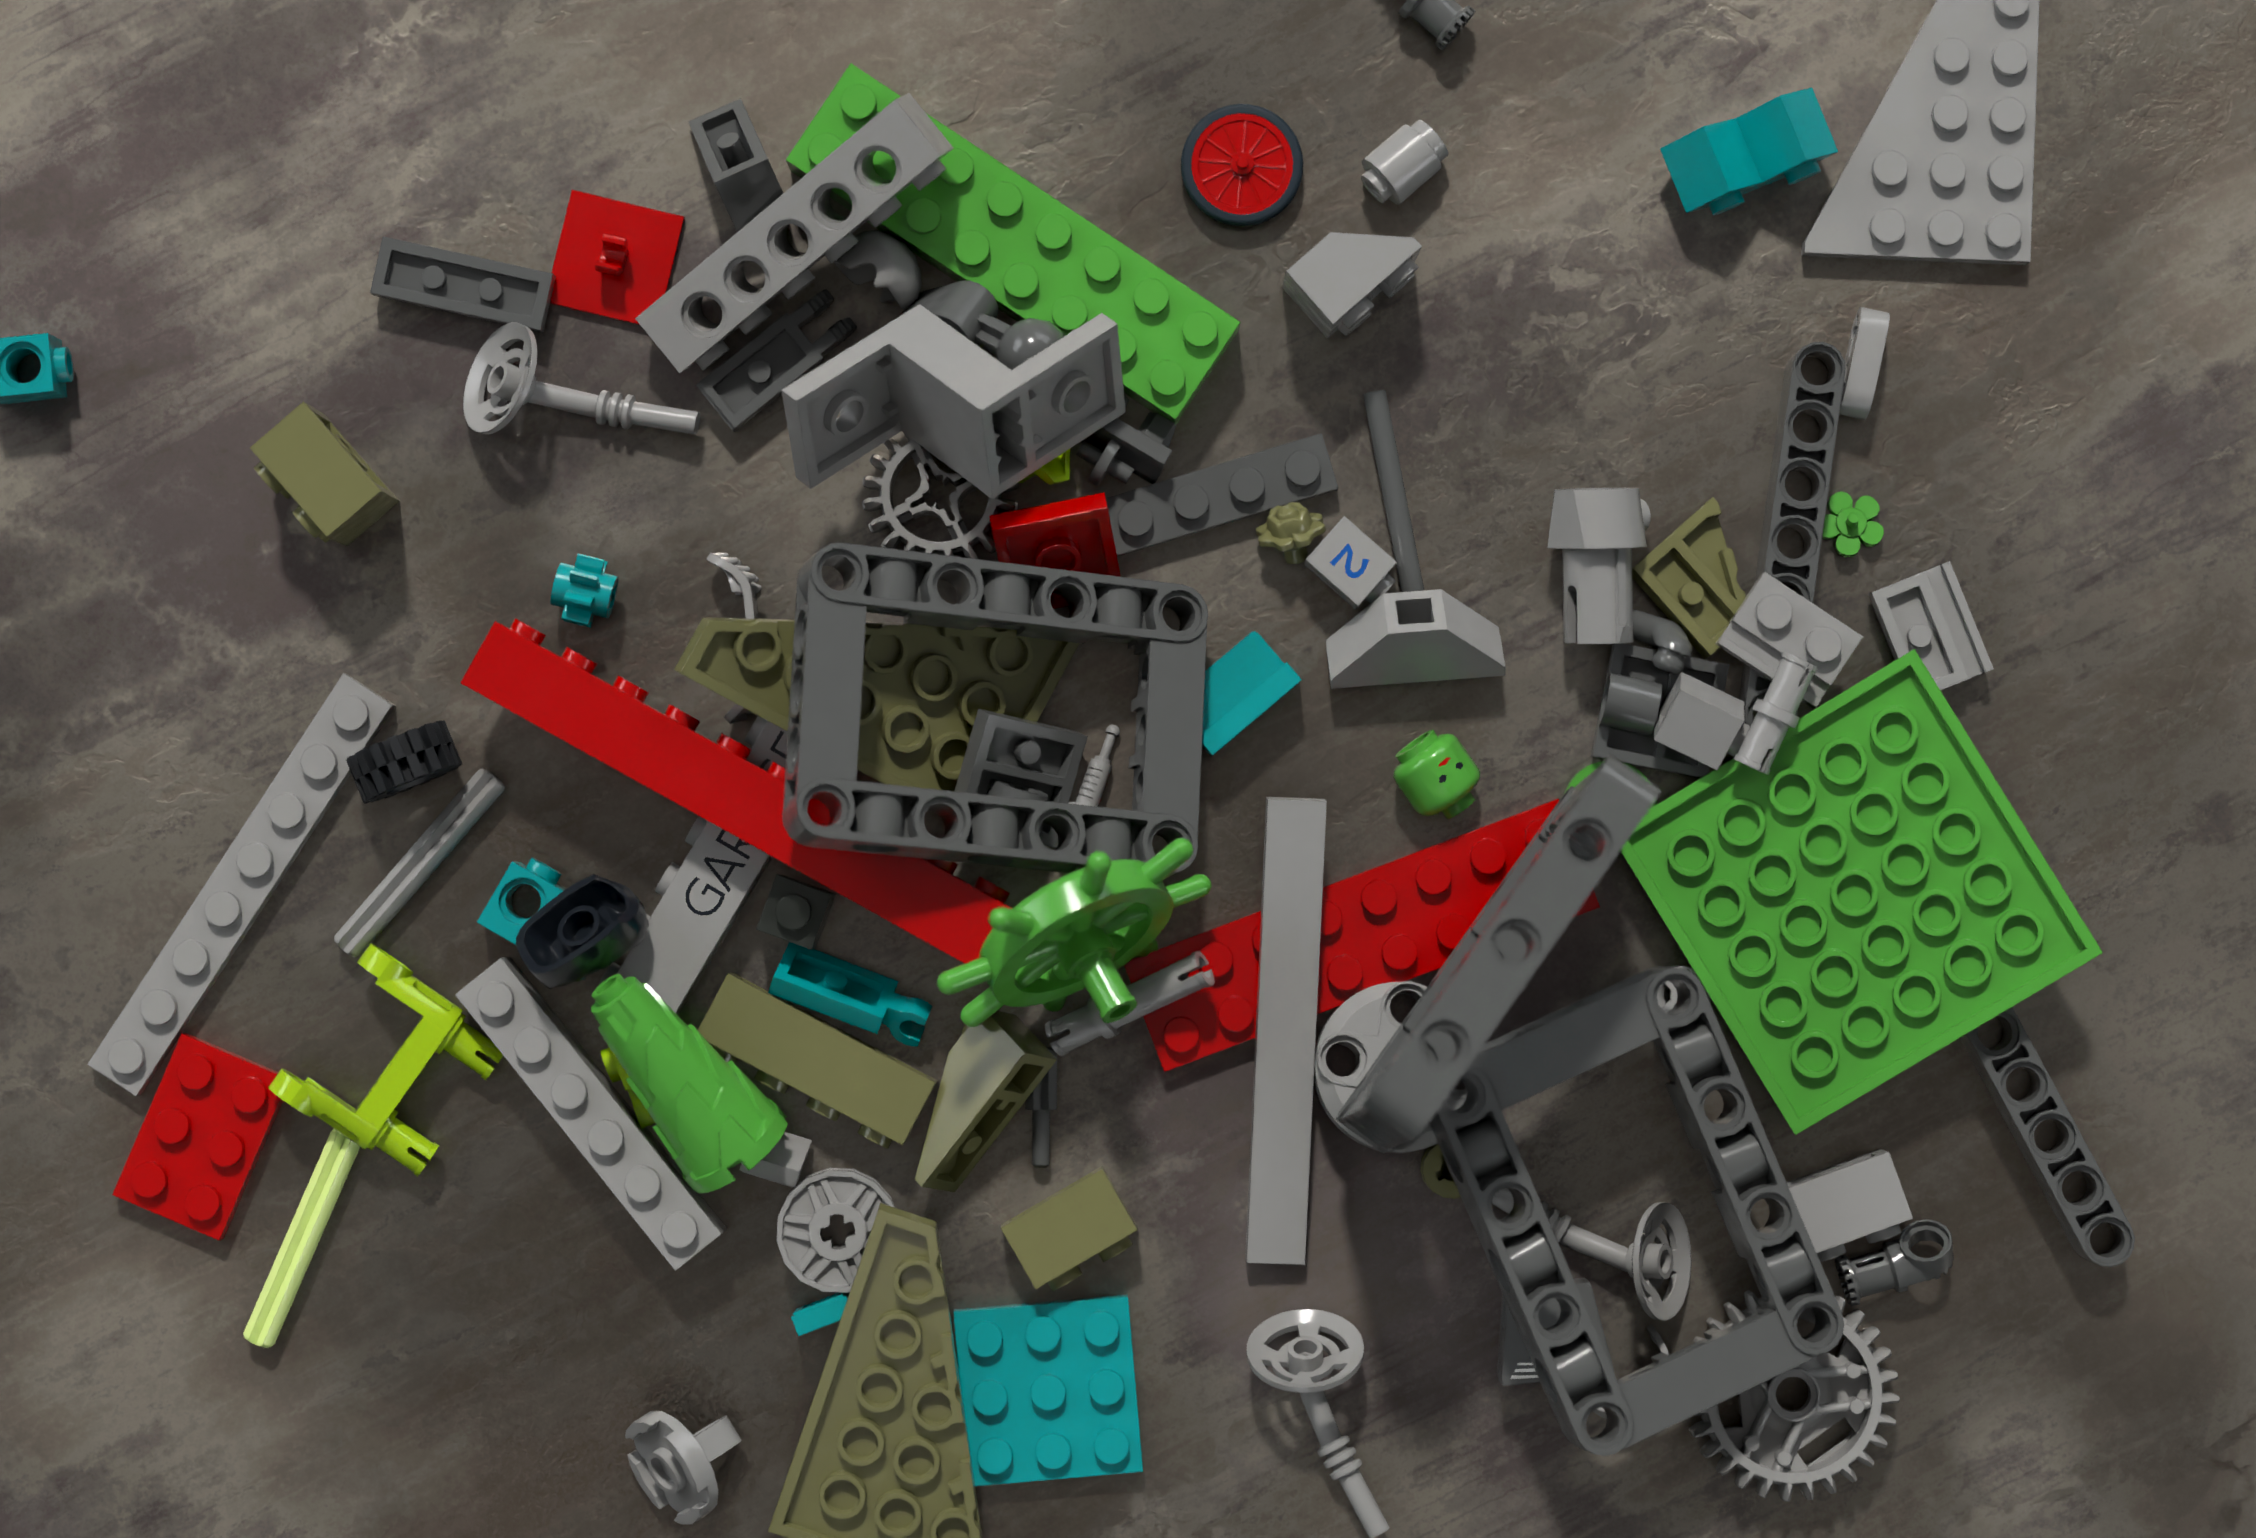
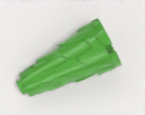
M615 974L603 981L593 991L592 997L595 1003L591 1007V1012L600 1024L598 1029L603 1039L629 1076L626 1079L627 1083L657 1124L652 1128L680 1168L683 1179L694 1192L699 1194L709 1193L732 1183L736 1179L728 1169L742 1162L749 1171L775 1147L788 1125V1122L784 1119L787 1118L777 1104L768 1099L732 1060L726 1062L692 1024L687 1026L647 983H641L636 977L624 979L621 974Z

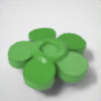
M1837 492L1829 498L1827 507L1831 514H1825L1822 538L1831 540L1839 535L1835 543V551L1839 555L1854 557L1860 549V542L1868 547H1874L1880 543L1884 535V529L1878 522L1872 521L1880 511V506L1873 497H1860L1856 501L1854 508L1853 500L1846 492Z

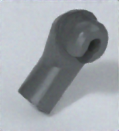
M1633 610V639L1658 647L1652 659L1655 667L1673 674L1681 673L1684 669L1686 657L1691 658L1693 650L1682 627L1673 621L1640 610Z

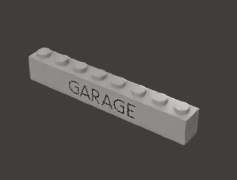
M758 716L745 738V742L752 745V751L747 760L768 771L772 762L786 768L788 732ZM700 816L694 822L685 839V842L692 845V848L681 866L672 862L655 889V892L663 897L651 916L646 914L649 926L643 941L631 949L622 966L613 962L598 984L599 986L603 981L615 974H621L624 979L636 977L641 983H647L678 1016L773 858Z

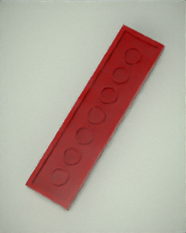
M1559 798L1324 886L1322 893L1317 1014L1340 1006L1356 993L1371 986L1387 982L1407 981L1441 968L1559 802ZM1594 890L1589 894L1574 917L1600 908ZM1261 911L1149 953L1145 957H1136L1124 965L1132 984L1190 956L1195 951H1200L1209 964L1189 973L1188 976L1191 977L1199 972L1204 973L1210 969L1213 971L1214 984L1212 986L1198 990L1143 1016L1164 1072L1255 1038Z

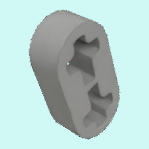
M1859 307L1856 313L1845 357V376L1840 415L1866 420L1876 390L1889 328L1890 313Z

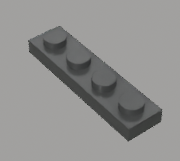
M1319 433L1106 498L1116 553L1117 557L1268 512L1277 505L1285 506L1290 502H1301L1334 492L1339 487L1323 435Z

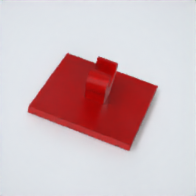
M572 190L551 272L556 276L550 304L640 325L635 318L667 292L685 217Z

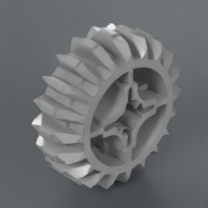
M905 433L904 435L909 442L902 447L893 437L884 442L886 448L894 454L889 461L880 455H871L870 463L875 468L884 472L881 478L875 476L863 477V486L870 490H878L879 497L863 500L862 507L865 511L870 512L882 510L883 515L873 519L868 524L872 533H879L887 528L891 529L892 533L884 539L881 544L882 548L895 549L902 542L906 545L904 548L906 551L954 556L964 552L965 558L978 559L972 547L980 542L990 554L996 552L994 540L987 535L992 529L989 516L999 514V511L1005 513L1018 510L1017 502L1001 499V494L993 499L989 497L984 515L978 524L968 532L960 515V504L964 497L975 491L976 486L958 473L950 474L940 470L929 451ZM913 458L920 472V486L916 493L905 499L906 502L893 507V487L896 478L904 465ZM927 469L932 470L937 481L943 480L944 487L949 482L956 487V491L949 495L950 509L955 517L954 521L949 520L945 509H938L936 502L933 507L926 504L925 499L932 494L929 486L932 483L926 473ZM1018 483L1014 484L1004 492H1012L1017 490L1019 488ZM927 515L935 516L943 521L953 540L944 542L928 541L910 533L903 527L902 523L912 518L916 520Z

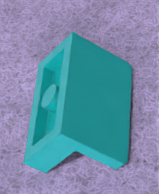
M1256 631L1248 634L1205 671L1202 747L1211 757L1302 680L1287 662L1284 664Z

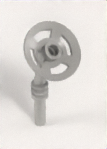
M517 322L501 326L486 340L471 366L464 390L463 411L465 420L472 430L485 435L493 434L505 427L513 419L521 406L527 402L593 417L599 425H605L608 420L609 426L617 427L621 422L623 429H630L632 424L696 435L700 426V412L636 402L635 396L630 394L623 399V394L615 392L612 397L610 392L602 390L600 395L536 381L534 375L537 364L536 339L530 328ZM524 341L523 350L514 348L508 352L506 351L512 344ZM520 360L519 367L512 365L516 361ZM487 384V390L489 393H491V398L484 402V394ZM495 414L503 416L498 420L490 421Z
M1504 1188L1495 1194L1492 1204L1510 1214L1513 1209L1514 1200L1509 1189ZM1545 1201L1541 1202L1558 1244L1628 1272L1629 1276L1634 1280L1639 1302L1649 1317L1654 1320L1666 1321L1672 1319L1679 1312L1685 1301L1690 1283L1691 1245L1685 1221L1673 1204L1666 1202L1652 1204L1645 1211L1639 1222L1634 1243L1627 1248L1570 1224V1216L1565 1214L1560 1218V1210L1553 1208L1549 1211V1204ZM1661 1223L1664 1225V1227H1665V1229H1666V1231H1667V1234H1668V1237H1669V1241H1670V1246H1669V1242H1668V1239H1667L1666 1234H1665L1664 1231L1660 1228ZM1670 1277L1666 1293L1661 1299L1657 1289L1661 1286L1664 1279Z
M1297 1309L1276 1314L1260 1323L1251 1333L1247 1342V1361L1255 1375L1265 1383L1281 1390L1298 1392L1321 1446L1317 1451L1319 1457H1327L1323 1464L1326 1469H1333L1329 1475L1332 1480H1339L1368 1537L1374 1538L1389 1530L1390 1527L1359 1470L1363 1463L1360 1459H1353L1356 1450L1354 1447L1346 1446L1350 1439L1348 1435L1341 1436L1324 1394V1390L1334 1388L1349 1380L1361 1367L1364 1359L1362 1336L1352 1323L1331 1312L1316 1309ZM1298 1330L1299 1337L1284 1344L1279 1351L1267 1346L1278 1336ZM1320 1331L1336 1337L1347 1349L1340 1352L1338 1346L1332 1340L1319 1335ZM1323 1350L1326 1353H1328L1329 1356L1323 1358ZM1265 1365L1271 1366L1273 1372H1274L1277 1376L1273 1375V1374L1265 1367ZM1333 1369H1342V1371H1340L1335 1376L1327 1380L1321 1381L1323 1378L1327 1377L1333 1371Z

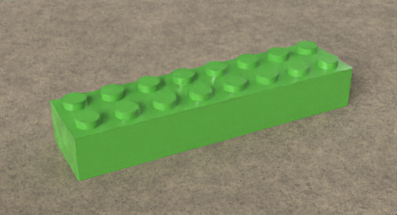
M850 63L787 157L786 162L790 171L800 178L804 177L891 102L901 96ZM928 115L954 148L940 160L946 167V170L920 191H918L913 183L896 196L902 207L875 228L893 234L904 242L914 254L956 282L973 281L979 283L995 297L999 310L1016 322L1029 318L1050 321L1066 336L1074 329L1079 328L1103 313L1118 324L1124 393L1153 413L1162 415L1176 425L1238 333L1241 322ZM876 151L873 157V166L876 173L883 179L893 180L896 174V164L893 158L886 152ZM832 188L830 198L852 211V201L849 195L842 189Z

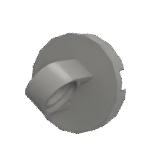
M650 1411L634 1421L625 1433V1439L630 1438L634 1440L636 1450L627 1455L629 1464L639 1485L659 1510L669 1504L679 1512L674 1521L682 1525L694 1524L708 1515L717 1506L718 1486L710 1462L742 1441L727 1415L692 1435L675 1417L663 1411Z

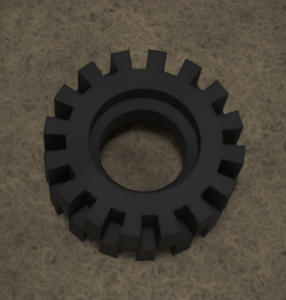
M445 720L428 723L417 729L413 728L403 734L389 737L383 742H377L367 749L356 752L355 755L349 756L346 760L364 804L376 802L383 798L386 799L399 792L408 791L415 786L430 782L434 778H439L462 765Z

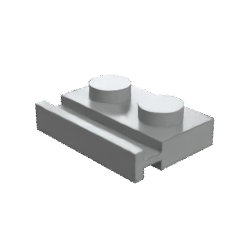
M1950 561L1868 594L1894 660L1915 649L1940 690L1994 669Z
M1763 572L1715 644L1770 681H1772L1782 660L1783 652L1817 666L1818 670L1814 673L1802 699L1803 703L1814 709L1817 708L1821 698L1829 686L1832 685L1863 636L1768 573Z

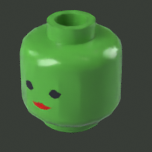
M1429 730L1411 741L1396 754L1395 757L1399 764L1394 770L1393 778L1419 815L1428 817L1442 812L1446 819H1451L1475 801L1470 791L1477 785L1480 779V770L1456 736L1452 734L1437 735L1434 730Z

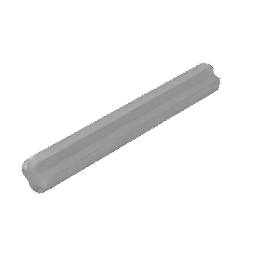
M483 768L473 775L336 933L334 941L345 953L354 958L364 953L369 944L378 937L502 794L505 788L503 782L492 772Z

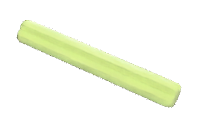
M335 1129L329 1134L243 1332L244 1338L257 1346L270 1348L275 1344L360 1149V1146Z

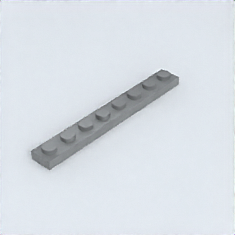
M342 674L87 1065L133 1095H142L350 777L351 771L346 761L347 758L370 746L395 708L394 704L348 674Z

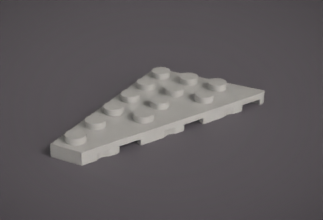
M1936 0L1906 53V57L1889 84L1871 121L1866 126L1844 166L1843 172L1827 197L1815 223L1803 241L1801 256L2027 265L2031 262L2040 0Z

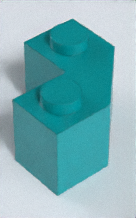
M1813 88L1780 95L1737 118L1703 126L1660 148L1686 213L1709 207L1713 216L1745 202L1743 194L1785 177L1788 185H1792L1820 173L1821 169L1818 162L1838 152Z

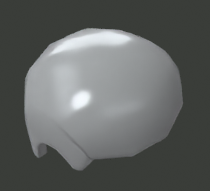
M872 230L863 231L855 237L859 242L834 262L836 266L856 285L874 280L876 288H883L880 297L882 303L897 301L902 309L908 308L918 299L922 286L921 270L915 255L904 242L893 234Z

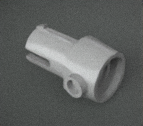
M1573 488L1554 490L1547 548L1562 549L1564 643L1621 644L1633 642L1632 548L1647 547L1645 531L1648 529L1651 520L1649 506L1644 500L1640 499L1639 488Z

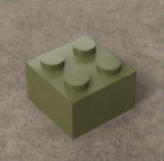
M304 401L250 447L260 459V462L253 467L257 474L276 494L280 492L287 499L292 497L299 504L292 511L293 515L315 539L319 537L325 543L332 539L342 545H350L399 502L397 497L325 414Z

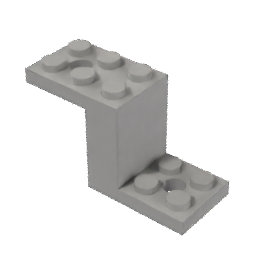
M919 304L782 389L796 478L810 489L902 431L993 499L1126 412L1118 324L1103 313L1079 328L1074 329L1065 337L1011 370Z

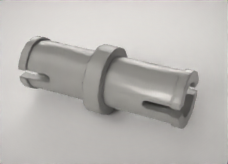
M1783 652L1781 656L1782 660L1763 700L1756 699L1752 710L1757 712L1738 754L1734 757V760L1766 775H1769L1771 771L1770 767L1789 727L1796 728L1800 719L1795 715L1814 673L1818 670L1817 666L1786 652Z

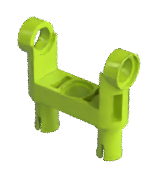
M370 943L357 963L377 977L375 984L422 1015L419 1022L357 1109L310 1077L303 1081L281 1068L268 1088L296 1110L309 1117L316 1116L364 1150L366 1148L372 1150L376 1146L418 1177L426 1167L427 1162L408 1148H413L431 1160L439 1145L431 1142L396 1118L398 1111L395 1108L434 1052L440 1054L443 1050L481 1075V1078L484 1080L490 1076L495 1068L494 1065L477 1055L476 1051L482 1052L496 1063L500 1062L503 1054L489 1038L464 1022L466 1015L462 1013L463 1010L414 977V972L407 966Z

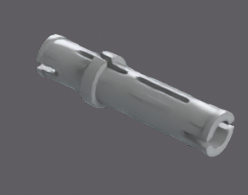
M1195 951L1190 956L1126 986L1131 996H1134L1137 1001V1006L1127 1016L1115 1022L1104 1023L1095 1003L1089 997L1086 1006L1055 1020H1050L1045 1024L1047 1038L1070 1030L1069 1035L1050 1043L1051 1047L1059 1056H1064L1069 1051L1100 1036H1103L1105 1039L1112 1038L1121 1033L1123 1025L1133 1022L1198 990L1212 986L1214 984L1212 969L1204 973L1199 972L1191 977L1188 976L1189 973L1208 965L1209 962L1200 951Z

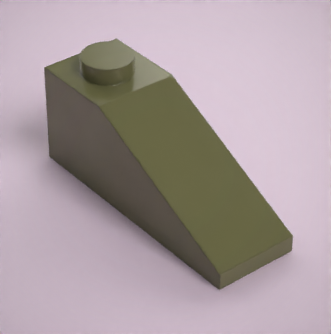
M996 1011L976 1027L964 1025L961 1032L962 1036L949 1051L915 1180L921 1187L955 1192L1057 1061L1053 1054L1015 1014Z

